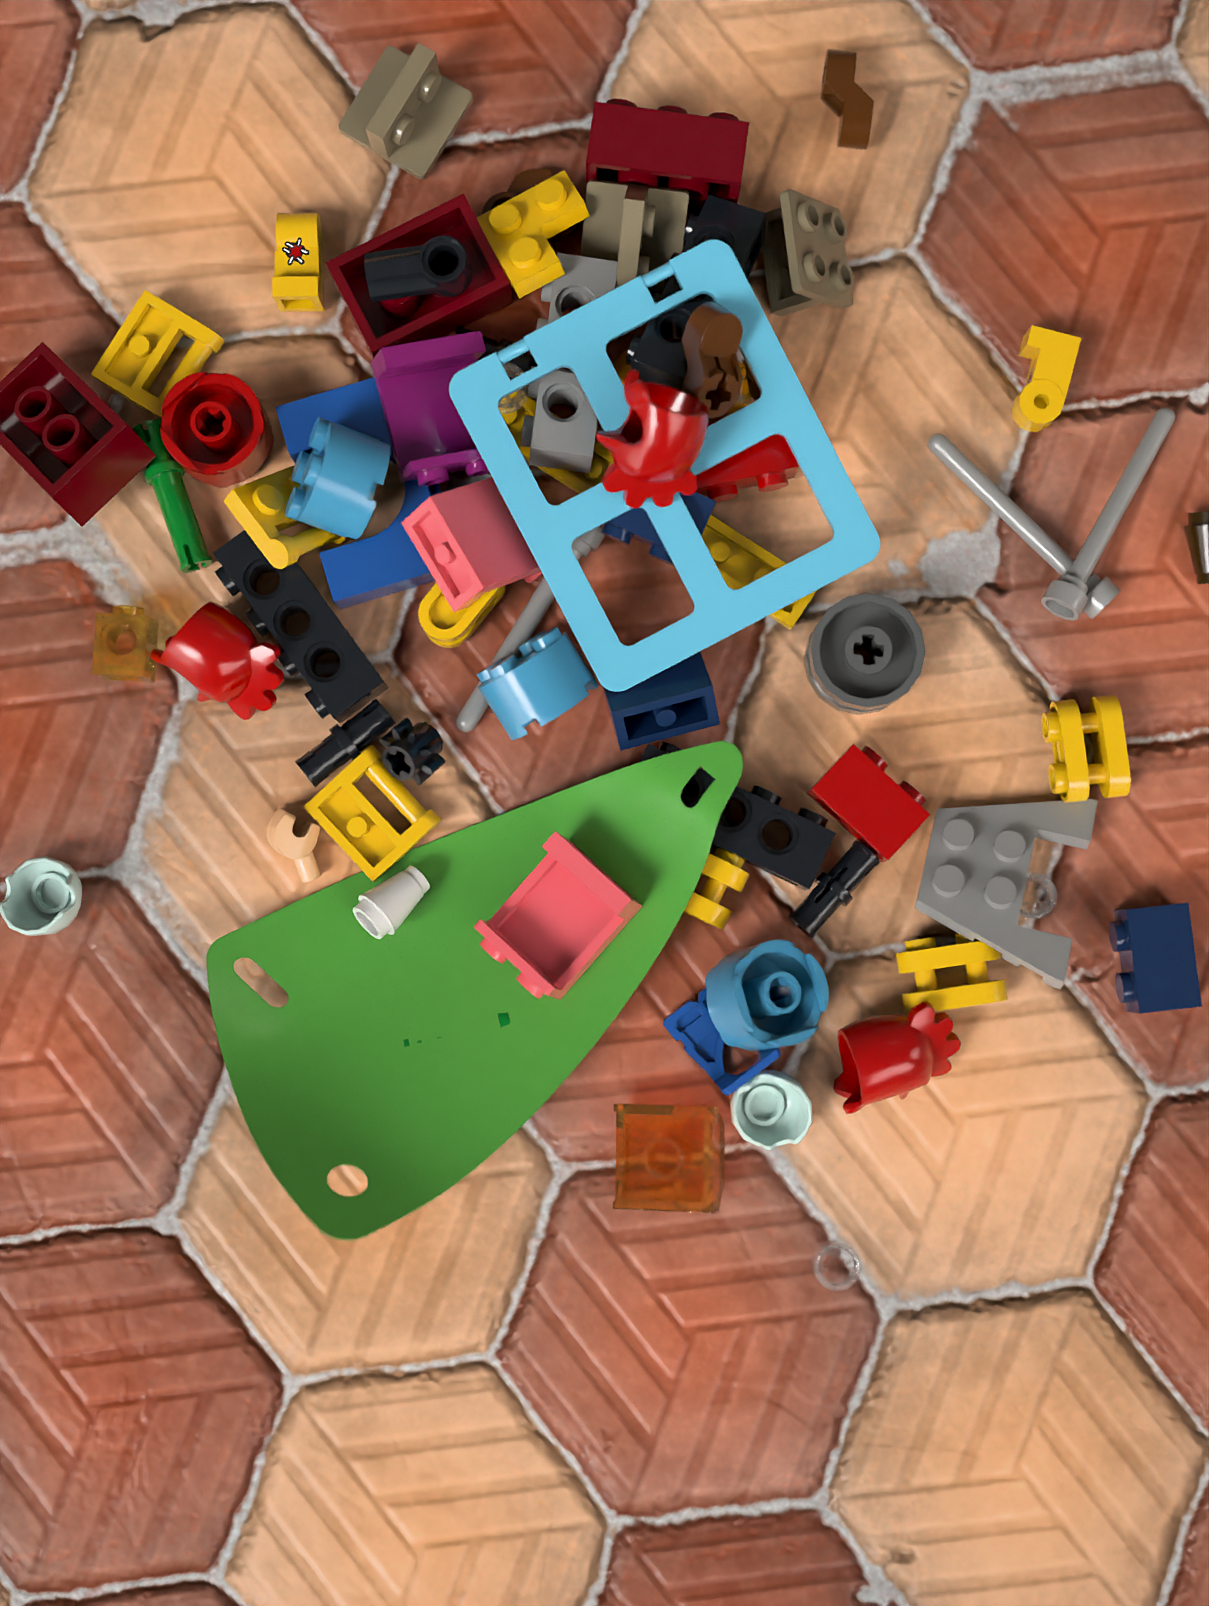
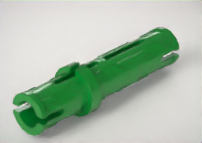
M161 419L144 421L147 430L143 429L142 424L136 425L132 430L156 455L146 465L147 469L144 470L143 475L146 483L154 488L180 563V570L182 573L200 570L199 563L202 564V567L206 568L213 561L211 556H209L182 479L185 470L168 452L162 441L160 431Z

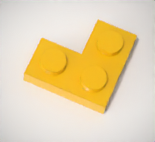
M565 170L480 215L477 217V220L509 282L520 299L565 274L560 260L547 239L590 217L584 200Z

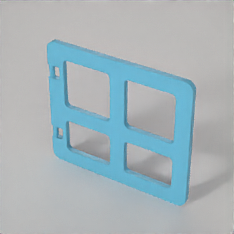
M708 240L669 260L666 264L623 284L530 333L516 343L460 370L451 379L449 393L452 402L598 681L607 690L621 692L637 685L871 562L879 552L880 538L732 249L720 240ZM675 275L682 290L655 304L647 288ZM700 294H708L714 299L715 303L720 304L735 314L741 321L743 332L739 350L760 389L761 396L754 403L708 426L703 446L690 470L695 475H698L773 435H781L786 439L832 528L833 536L828 543L740 589L733 590L726 585L679 492L674 494L673 503L664 508L656 506L651 497L646 498L643 505L639 508L645 510L694 603V610L689 616L634 645L626 646L619 641L572 551V543L578 537L634 508L626 505L623 491L616 493L607 492L602 482L559 505L549 504L506 425L498 405L506 396L562 367H567L574 372L603 430L610 431L621 427L628 417L630 407L624 398V386L606 353L607 344ZM530 350L537 366L510 380L503 364Z

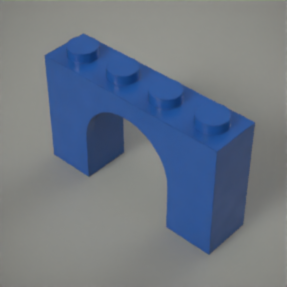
M375 377L275 407L289 455L294 463H296L301 451L310 454L312 447L308 446L311 431L317 418L322 417L388 443L390 445L389 460L397 466ZM417 479L406 481L405 496L401 510L395 520L385 530L375 536L319 553L333 601L340 610L435 581L401 522L430 496L441 493L439 484L420 487Z

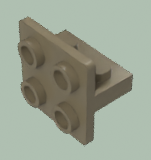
M418 43L410 56L393 46H387L339 123V130L341 134L416 178L424 180L473 102V95L469 90L440 74L436 52Z
M590 179L587 184L585 201L590 217L584 219L580 256L618 261L615 289L666 264L674 252L681 254L683 250L689 192L682 189ZM664 279L647 289L663 292L667 282Z
M792 189L780 192L781 207L766 212L765 240L762 247L770 313L782 317L822 303L841 309L852 306L851 289L854 285V278L846 258L844 240L847 238V226L839 209Z

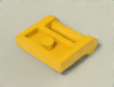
M144 290L95 366L91 376L101 384L146 410L155 418L161 419L163 402L171 388L188 375L199 373L211 353L217 354L225 340L208 327L147 290ZM184 334L193 339L194 342L157 398L149 393L148 389Z
M294 466L236 487L224 499V503L269 563L277 569L293 565L297 562L300 555L330 542L339 544L352 539L316 527L291 537L279 533V531L301 523L285 517L287 502L293 488H300V483L291 480Z
M373 745L356 757L303 807L372 882H376L419 841L432 832L441 823L442 819L433 809L427 811L404 785L386 770L381 762L382 754ZM366 775L412 824L403 834L400 835L354 785L361 777Z

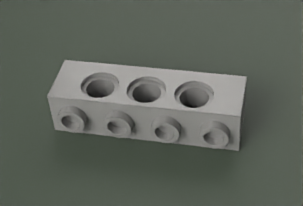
M557 253L565 274L542 286L541 301L550 302L548 319L538 318L536 330L563 317L565 310L571 308L578 309L614 290L618 261ZM560 368L529 384L527 397L536 398L537 404L535 416H524L521 446L531 447L529 465L590 473L598 418L574 372ZM556 404H565L570 406L575 414L569 418L560 419L553 416L549 408Z

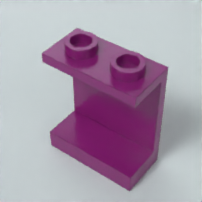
M481 331L384 347L380 349L371 361L401 482L417 479L419 486L424 487L449 480L448 473L466 470L468 477L490 473L449 393V385L453 376L460 370L475 363L486 352Z

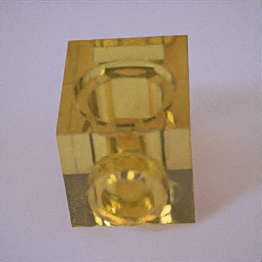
M114 605L112 613L96 612L92 674L106 681L155 683L156 661L150 658V653L153 649H157L159 623L150 616L144 615V608L137 606ZM126 631H134L137 637L135 648L127 655H118L115 647L118 637Z

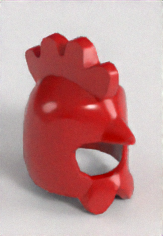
M630 369L624 380V398L630 407L626 421L615 430L599 431L596 433L597 440L611 451L613 463L607 468L603 476L602 485L607 492L616 493L623 491L624 501L631 508H639L648 497L652 498L656 506L664 508L673 503L675 493L681 492L684 495L690 496L697 490V478L690 468L697 460L703 446L708 428L709 411L707 406L696 397L668 385L640 381L639 372L635 369Z
M213 601L203 605L188 619L175 636L169 637L165 641L166 649L164 651L155 648L150 653L152 660L170 667L186 678L199 691L198 701L207 702L213 699L221 703L227 702L232 711L243 720L252 718L256 709L260 711L271 709L277 701L276 695L272 690H275L284 682L282 670L274 664L280 657L278 647L268 642L259 643L252 630L228 608Z
M922 1002L913 1007L907 1016L901 1014L869 1016L853 1021L838 1030L837 1040L843 1072L834 1080L833 1089L836 1094L848 1098L843 1103V1110L846 1114H852L862 1109L865 1105L897 1095L903 1100L910 1091L929 1083L931 1077L947 1074L952 1069L948 1057L955 1054L961 1046L956 1033L951 1032L953 1029L952 1018L945 1012L935 1014L931 1003Z

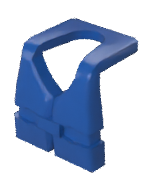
M706 986L698 992L697 1001L687 1000L663 1019V1026L676 1041L680 1039L684 1044L683 1049L707 1072L725 1095L732 1094L781 1055L779 1048L758 1051V1059L748 1069L737 1075L726 1073L723 1065L725 1042L722 1041L720 1033L711 1020L707 1007Z

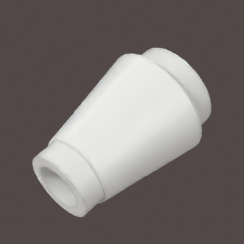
M410 865L404 871L397 873L359 896V903L353 908V913L362 927L376 939H381L386 934L394 935L423 897L424 893L430 889V885L424 875Z

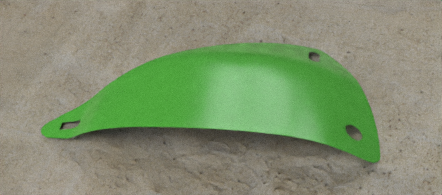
M725 741L712 742L648 759L599 776L412 849L376 882H372L363 871L230 932L211 944L206 956L209 997L217 1038L237 1102L248 1129L267 1165L295 1204L322 1233L338 1240H357L390 1225L434 1200L465 1178L499 1149L533 1116L573 1072L637 989L682 916L705 866L720 816L741 778L743 760L737 747ZM701 766L715 780L701 797L698 804L693 808H688L681 800V792ZM555 831L568 838L642 905L641 909L561 1000L549 997L546 994L540 999L532 995L516 979L521 971L508 959L501 964L490 956L479 944L485 937L473 927L479 919L490 920L548 854L542 846ZM408 866L415 867L427 879L430 889L424 893L423 897L394 935L386 934L381 939H376L362 927L353 913V908L359 903V896L397 873L404 871ZM239 958H249L258 964L287 992V1004L283 1007L269 1005L236 974L234 970L235 961ZM508 1012L510 1024L501 1028L498 1013ZM403 1040H409L408 1047H404ZM340 1165L357 1167L366 1175L367 1187L362 1193L355 1196L340 1195L333 1191L328 1184L329 1172Z

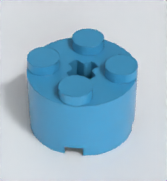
M318 417L311 431L308 443L312 450L310 454L303 451L300 452L292 472L291 480L300 483V488H293L287 502L285 517L342 537L357 540L365 530L377 501L372 500L377 483L381 485L384 483L390 458V445L380 441L378 438Z
M557 627L546 633L542 631L522 643L518 647L523 654L520 657L516 658L515 655H512L504 660L501 658L476 674L481 681V684L478 686L480 692L511 740L528 734L524 727L535 720L540 726H543L590 695L587 690L596 689L599 686L567 633H560Z
M786 940L763 942L735 950L723 957L715 967L710 969L705 980L708 1011L714 1026L720 1033L722 1041L731 1047H739L749 1051H762L795 1045L810 1038L819 1027L816 1025L821 1013L826 1011L829 1001L827 979L819 962L810 953L805 954L793 946L795 945L794 943Z

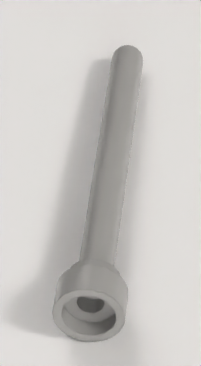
M1164 407L1155 413L1068 574L1061 575L1058 580H1053L1047 588L1041 603L1052 614L1072 621L1080 617L1088 602L1086 582L1175 421V414L1172 409Z
M943 434L932 435L928 441L930 451L1059 575H1067L1075 560ZM1096 573L1093 576L1090 575L1086 582L1088 602L1083 609V612L1091 620L1121 591L1107 576L1102 580Z
M600 527L573 541L572 551L577 561L580 556L586 557L590 550H597L605 537L601 533L602 529ZM543 577L490 664L501 658L504 660L512 655L518 658L521 654L518 647L530 639L555 598L545 577ZM481 681L477 684L456 719L457 727L463 732H470L475 728L489 705L478 688Z

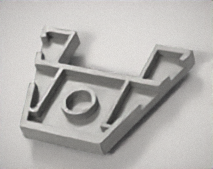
M1087 799L1086 801L1070 803L1048 801L937 809L915 909L971 941H974L975 938L1001 952L1004 960L1018 968L1022 964L1043 976L1042 981L1046 984L1061 989L1065 982L1073 938L1018 925L1035 838L1082 849L1088 848L1091 841L1098 800Z

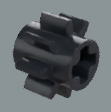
M408 717L404 718L380 739V743L386 747L382 753L383 764L386 770L400 781L413 777L417 785H421L445 764V759L439 755L443 749V740L438 731L427 722H420L413 726Z

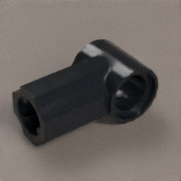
M437 236L431 238L424 245L364 253L365 275L372 302L437 293L443 297H454L463 293L472 280V268L464 247L458 240L450 236ZM454 258L459 261L456 270L452 274L439 276L434 273V268L441 259Z

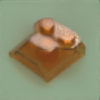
M615 1103L616 1182L613 1209L712 1214L718 1212L724 1190L725 1127L720 1106L706 1104Z

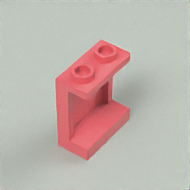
M492 477L430 496L401 522L453 612L469 607L488 591L523 578L527 583H531L543 576Z
M555 831L542 846L548 854L490 920L479 919L473 927L485 937L479 944L490 956L501 964L508 959L521 971L516 979L532 995L540 999L546 994L549 997L561 1000L641 909L642 905L568 838Z

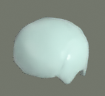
M48 856L28 859L5 879L7 892L5 899L0 902V914L10 929L28 936L56 934L68 927L78 914L82 899V884L76 871L65 862Z
M762 1070L734 1091L730 1098L731 1121L741 1137L759 1147L762 1146L766 1150H772L775 1147L788 1143L798 1144L803 1140L813 1123L812 1102L800 1082L785 1072Z

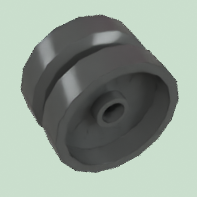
M871 593L847 597L827 610L808 637L804 654L807 680L817 696L835 710L855 715L879 712L905 695L920 676L926 653L922 630L911 612L892 598ZM865 649L868 651L871 657L869 665L863 664V657L859 654H854V650Z

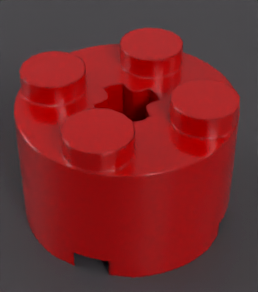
M193 373L176 383L164 399L161 409L163 413L160 428L162 441L172 457L193 478L214 487L225 488L250 478L266 461L274 443L270 419L252 389L238 377L227 373ZM215 423L224 428L217 436L209 429Z

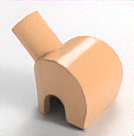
M278 809L267 825L266 833L269 844L280 854L294 860L302 883L319 878L321 873L312 850L317 843L320 826L305 820L301 829L293 834L292 828L296 816Z

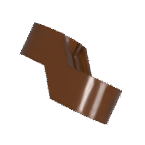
M827 49L820 99L839 117L837 147L867 150L874 100L854 81L857 53Z
M715 302L704 303L694 310L686 324L682 338L688 365L682 391L702 401L708 408V417L710 418L720 417L734 406L743 382L737 357V351L742 339V323L735 314Z

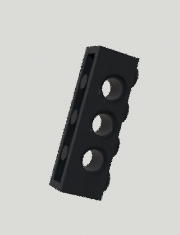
M708 195L701 212H693L688 220L684 234V242L686 244L681 254L705 241L720 240L732 249L748 280L764 245L766 213ZM674 252L670 260L679 256L680 253ZM675 275L665 279L667 284L662 295L658 293L653 295L652 298L655 304L682 290ZM700 294L696 296L701 298L700 300H689L647 322L648 325L643 336L635 335L627 352L626 365L639 372L640 381L655 382L682 390L688 368L682 341L670 342L667 340L683 338L686 324L694 310L704 303L715 302L710 295Z
M245 530L213 552L222 565L215 571L216 575L232 596L241 591L252 607L244 613L262 637L271 632L282 648L279 649L280 657L278 660L292 678L301 673L312 689L304 695L322 719L331 714L337 722L342 723L389 688L297 562L283 569L273 567ZM266 572L278 573L280 576L278 588L269 595L257 594L256 583L258 578ZM297 612L309 614L310 625L304 634L300 636L287 635L285 626L291 615ZM325 653L338 654L340 657L339 670L331 677L322 678L317 676L315 664L318 658Z
M661 741L658 748L648 744L640 762L682 749L664 741ZM700 768L690 778L697 787V798L691 804L685 805L688 808H693L698 804L701 797L715 780L706 770ZM754 785L751 792L736 786L729 799L740 804L743 809V820L736 827H725L718 822L711 846L730 852L745 860L744 862L798 888L809 890L836 834L825 828L828 819L803 807H800L798 813L795 814L778 806L782 798L762 787ZM778 821L787 827L789 842L785 848L775 850L764 843L762 830L766 823Z

